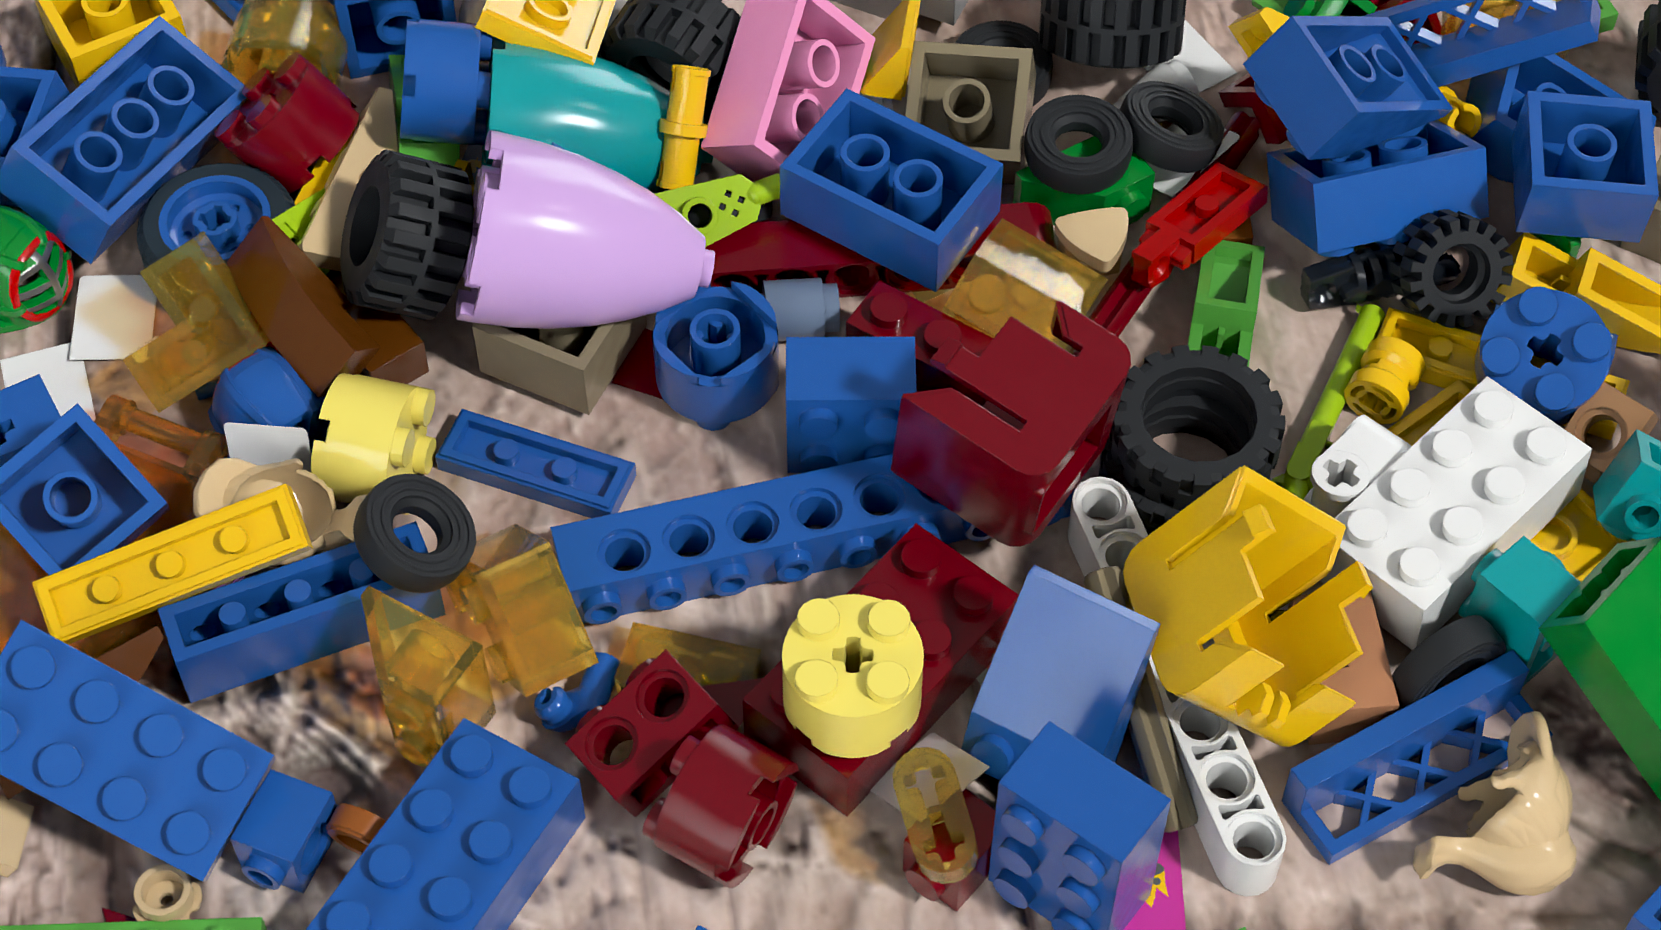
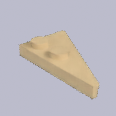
M378 87L369 104L361 111L356 130L348 146L340 153L324 185L325 193L315 203L310 214L312 219L302 239L296 244L317 267L341 272L342 234L349 204L357 183L372 159L379 155L381 151L390 150L398 152L393 92L391 89Z

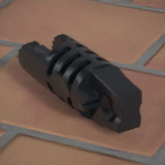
M1411 238L1402 244L1407 246ZM1377 244L1372 248H1360L1348 255L1333 257L1304 267L1301 274V297L1309 309L1346 305L1355 306L1363 304L1366 300L1373 302L1380 300L1382 297H1394L1398 293L1394 292L1391 282L1400 279V277L1389 272L1390 262H1401L1403 256L1393 252L1395 244ZM1446 252L1438 259L1433 273V281L1436 286L1447 284L1459 277V273H1461L1460 265L1452 254L1448 255Z

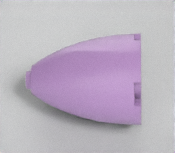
M493 130L488 132L485 150H489L488 158L493 159L492 166L482 165L481 169H478L473 191L474 218L472 238L467 261L462 273V277H465L464 286L470 287V291L458 290L456 320L514 328L556 329L589 327L626 321L660 312L694 298L698 286L709 287L714 269L715 251L705 249V236L683 215L654 193L617 171L579 154L541 141Z

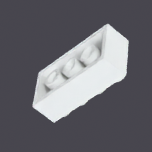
M1487 376L1335 517L1336 520L1345 524L1346 529L1332 571L1320 581L1325 584L1354 562H1361L1373 586L1371 595L1379 626L1413 650L1426 638L1438 631L1459 610L1464 600L1474 590L1476 583L1471 580L1474 569L1489 552L1498 548L1504 553L1522 536L1531 540L1580 493L1592 448Z

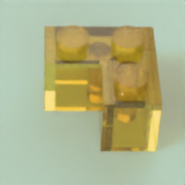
M204 231L140 271V274L166 310L174 325L134 349L123 359V362L158 413L219 376L225 368L232 367L235 363L252 355L257 349L266 346L270 341L250 312L234 282L230 269Z
M514 524L476 542L470 562L461 574L446 586V589L460 614L467 612L475 625L479 623L485 625L493 645L484 649L485 655L496 679L501 685L509 682L516 690L528 697L599 663L549 541L518 524Z

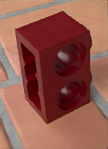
M665 649L657 658H650L639 664L627 678L626 686L606 705H599L585 714L576 727V733L565 744L608 793L636 818L675 781L677 776L670 773L671 762L676 751L688 736L692 735L702 740L713 726L725 724L732 728L736 723L670 652ZM675 694H684L683 703L676 713L668 717H660L661 706L667 698ZM633 740V748L628 758L619 764L610 765V756L614 748L621 742Z

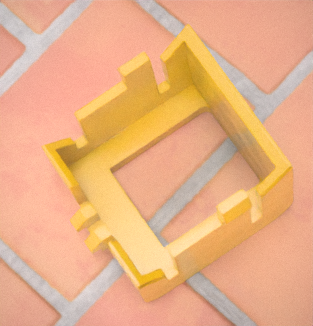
M1243 465L1141 540L1130 551L1125 561L1123 570L1124 583L1134 611L1160 623L1151 657L1165 690L1281 747H1291L1301 743L1356 704L1354 700L1320 683L1363 654L1344 608L1359 597L1364 599L1373 588L1364 565L1359 561L1354 562L1273 621L1269 617V615L1276 610H1280L1332 571L1346 529L1345 524ZM1213 638L1215 643L1204 650L1203 644Z

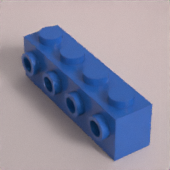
M416 521L393 529L395 535L405 546L418 553H429ZM355 542L157 608L190 703L446 615L440 589L428 593H412L387 584L367 567L356 548Z

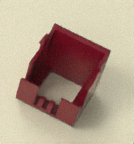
M1059 300L1056 301L1051 320V333L1074 348L1076 351L1073 355L1011 316L980 356L963 347L962 342L948 337L930 361V364L986 399L987 401L983 406H980L953 388L906 393L901 397L891 471L996 541L1007 546L1021 547L1032 543L1039 537L1101 454L1107 443L1131 366V354L1128 347L1118 336Z

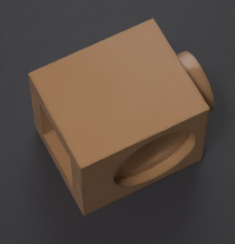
M1603 382L1596 394L1587 403L1577 409L1564 428L1567 432L1588 445L1587 434L1595 423L1602 420H1611L1619 424L1621 438L1614 449L1605 453L1591 451L1584 478L1594 484L1636 429L1649 435L1659 421V418L1653 411Z

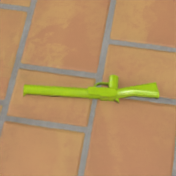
M1365 304L1364 306H1356L1355 311L1359 315L1306 429L1291 455L1284 474L1272 478V482L1283 486L1284 489L1303 500L1309 490L1313 488L1310 477L1314 461L1324 453L1325 449H1328L1333 444L1329 440L1346 402L1344 390L1354 372L1361 369L1360 360L1371 340L1375 339L1385 318V312L1377 305Z

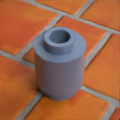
M821 278L762 281V293L760 294L768 300L775 312L778 341H786V337H825V333L840 331V302L837 283L823 284Z

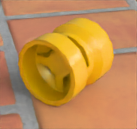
M1390 336L1377 337L1371 340L1360 360L1361 369L1355 371L1344 390V399L1349 408L1358 416L1365 414L1378 424H1392L1399 421L1410 401L1409 391L1416 388L1426 370L1425 360L1414 346L1402 339Z

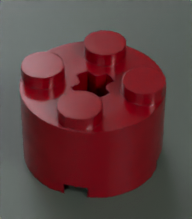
M294 52L281 63L274 73L264 67L248 80L242 90V94L248 99L239 110L230 113L220 123L215 131V137L245 165L257 168L268 173L269 176H273L290 194L315 177L307 168L317 161L320 156L327 162H330L338 154L354 131L359 120V113L354 109L357 106L310 61L298 52Z
M725 724L713 726L702 740L690 735L682 742L671 762L670 773L677 777L667 797L660 798L650 810L645 819L642 833L654 840L655 846L722 885L730 889L734 888L754 868L743 862L748 852L754 850L758 845L767 849L778 832L790 807L797 786V782L787 776L799 771L798 764Z

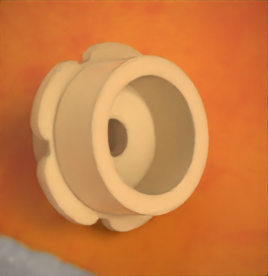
M170 864L156 865L146 870L138 878L133 892L136 904L133 906L132 911L137 921L164 922L190 919L189 915L192 912L199 910L203 898L202 890L198 883L191 881V875ZM169 895L173 897L171 904H161L162 898Z

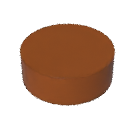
M340 803L336 806L326 829L329 836L337 843L362 855L386 820L363 808Z

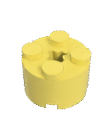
M339 374L326 394L319 415V419L329 420L330 422L325 442L314 440L311 473L324 480L326 485L333 489L335 501L349 504L357 496L368 495L376 485L391 476L399 474L418 475V473L428 475L432 469L436 454V439L426 436L427 426L434 412L435 391L429 388L359 374Z
M846 594L827 599H811L799 609L797 618L790 626L783 643V704L787 719L795 730L797 726L803 734L811 739V745L822 752L844 758H861L876 755L891 747V741L901 735L906 729L908 732L916 722L921 707L924 652L920 635L911 622L910 614L905 606L893 600H881L866 595Z

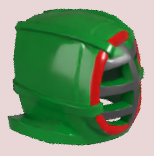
M0 206V334L23 330L55 316L65 305L74 284L71 248L35 219L5 206ZM36 272L39 273L40 277L25 286L18 287L19 283ZM39 293H42V294H40L39 296H36V297H34V298H32V299H30V300L22 301V300L28 299V298H30V297H33V296H35V295H37V294H39Z

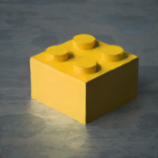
M35 0L44 30L76 88L158 16H161L187 37L181 15L172 0Z

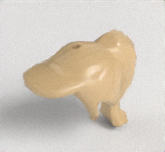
M220 458L202 472L193 490V514L198 518L285 483L288 484L294 493L313 549L270 566L282 567L355 542L353 535L354 519L360 504L367 495L355 497L346 508L339 510L336 506L333 489L329 488L324 480L319 479L315 474L302 470L303 463L300 459L294 458L258 466L239 458Z
M1526 712L1512 725L1507 747V769L1495 770L1490 778L1477 781L1468 787H1460L1458 790V796L1461 800H1478L1482 802L1480 809L1473 813V818L1467 823L1468 829L1465 832L1468 836H1435L1415 847L1413 867L1420 879H1427L1436 868L1444 864H1456L1475 872L1499 889L1517 895L1535 896L1551 892L1559 884L1572 876L1577 862L1576 847L1568 831L1572 814V790L1567 775L1553 753L1549 729L1546 720L1540 712Z

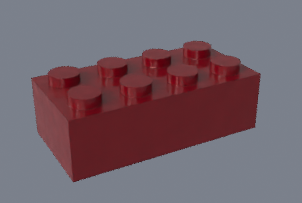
M917 523L847 593L899 602L908 610L910 620L920 635L924 652L921 707L918 718L910 730L907 732L906 729L901 735L891 741V747L876 755L861 758H844L822 752L811 745V739L803 734L797 726L795 730L787 719L783 704L782 660L742 699L744 735L798 764L799 771L791 775L847 817L871 792L870 790L887 771L908 753L990 665L1019 597L1016 592Z

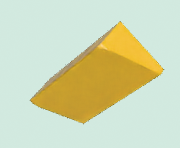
M902 0L872 34L876 39L861 86V94L901 101L902 97H905L921 0Z

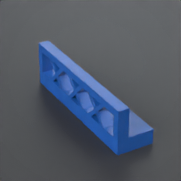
M1413 0L1364 16L1389 17L1399 33L1407 36L1405 39L1406 43L1437 87L1596 42L1599 36L1601 9L1597 0H1561L1558 2L1554 0H1516L1520 4L1515 13L1498 19L1479 11L1484 0ZM1471 2H1472V4H1471L1470 7L1467 6V5H1464V4H1467V3H1471ZM1529 6L1534 8L1531 10H1527ZM1441 11L1463 19L1456 32L1443 36L1422 28L1428 15ZM1416 19L1415 22H1414V24L1408 22V21H1411V20Z
M1511 650L1291 768L1281 801L1328 865L1458 794L1460 787H1468L1477 781L1490 777L1493 771L1508 767V742L1482 736L1484 723L1487 718L1504 709L1514 721L1522 714L1534 711L1520 694L1529 668L1515 651ZM1474 726L1473 733L1464 732ZM1549 730L1550 738H1552L1553 733ZM1441 743L1470 750L1468 766L1458 772L1428 766L1430 749ZM1480 752L1489 754L1479 760ZM1420 755L1419 763L1410 762V760ZM1386 773L1415 779L1413 797L1401 803L1372 796L1375 779ZM1425 782L1434 784L1424 790ZM1365 785L1364 794L1354 792ZM1331 803L1361 810L1358 827L1336 839L1316 814V811ZM1369 812L1380 814L1368 821Z

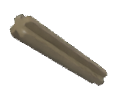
M1118 566L1101 568L1085 576L1084 585L1086 589L1134 611L1124 583L1122 570ZM1149 660L1128 728L1145 783L1171 799L1164 830L1165 833H1171L1193 826L1197 823L1198 816Z

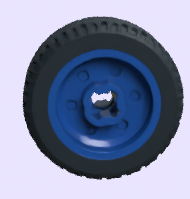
M217 163L189 169L171 178L161 188H158L155 194L150 196L149 201L145 203L144 209L140 213L137 226V244L149 282L159 298L177 313H182L183 316L191 317L195 320L226 322L253 316L234 282L227 261L261 216H269L273 219L295 206L292 197L285 187L273 176H269L268 173L257 168H252L248 165L242 166V164Z

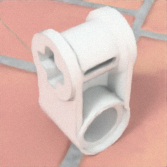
M1365 414L1358 416L1345 429L1340 438L1314 461L1310 477L1313 488L1309 490L1304 501L1335 518L1400 458L1411 445Z

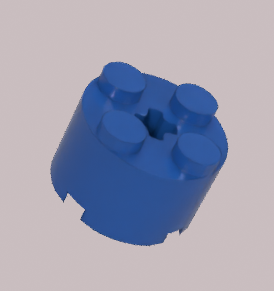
M407 19L400 124L401 139L485 146L487 110L476 108H489L491 72H489V63H479V60H491V35L476 29V24Z
M731 281V288L711 287L710 283L708 288L698 286L694 298L656 313L652 334L656 384L664 401L680 415L696 421L703 429L710 431L726 428L730 422L744 419L760 410L777 391L779 386V345L776 316L771 304L757 290L748 285Z
M1532 287L1504 302L1487 321L1475 355L1477 383L1479 384L1488 376L1557 425L1566 424L1577 409L1587 403L1603 384L1611 363L1612 336L1596 311L1583 300L1566 292L1545 287ZM1541 352H1545L1552 357L1551 363H1545L1541 369L1530 363L1533 355L1537 356Z

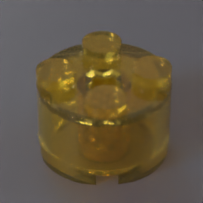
M245 0L235 18L221 66L245 85L260 69L266 67L274 73L287 57L294 52H298L339 88L348 56V44L343 33L340 31L338 19L335 17V8L328 0Z

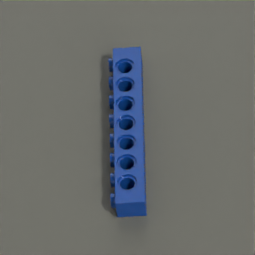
M893 454L550 527L556 566L571 626L585 623L606 624L616 620L621 615L649 609L669 610L680 606L685 601L712 595L733 596L745 591L749 587L776 581L796 582L807 578L812 573L840 567L860 568L876 559H881L916 523L945 544L967 539L983 541L992 537L939 502L932 500L933 498L891 471ZM1074 490L1047 526L1058 522L1060 519L1070 517ZM880 511L888 514L878 516L870 513ZM811 525L825 526L822 529H810L807 527ZM752 538L763 540L758 543L744 542L745 540ZM687 552L700 553L699 555L694 557L680 556L681 554ZM623 566L636 567L635 569L629 571L616 570Z

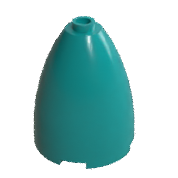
M492 36L491 60L489 61V72H491L489 108L485 109L487 110L486 137L488 132L493 130L541 141L550 145L554 142L567 151L579 154L617 171L637 184L648 188L652 193L670 190L656 186L664 141V133L659 131L660 118L666 119L669 90L645 76L596 57L594 65H590L580 60L546 50L507 43ZM700 138L695 176L700 174L702 163L712 164L713 156L701 148L703 138ZM482 146L481 166H492L493 159L488 158L489 150H485V146Z

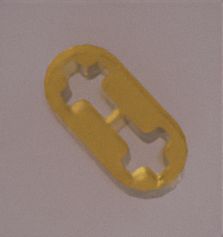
M915 748L905 753L899 759L893 772V786L912 851L919 869L930 880L942 884L956 883L967 877L975 868L978 859L975 832L955 767L950 758L934 748ZM922 769H929L933 778L945 777L935 782L939 804L928 808L925 806L919 788L912 787L907 789L917 783L916 772ZM945 822L951 841H964L965 843L955 847L956 859L942 863L938 853L926 854V852L936 848L932 825Z

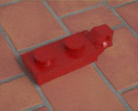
M1217 162L1146 220L1145 232L1139 238L1140 244L1131 254V257H1133V274L1131 279L1152 289L1169 278L1174 266L1184 270L1190 267L1191 263L1195 264L1267 203L1268 186Z

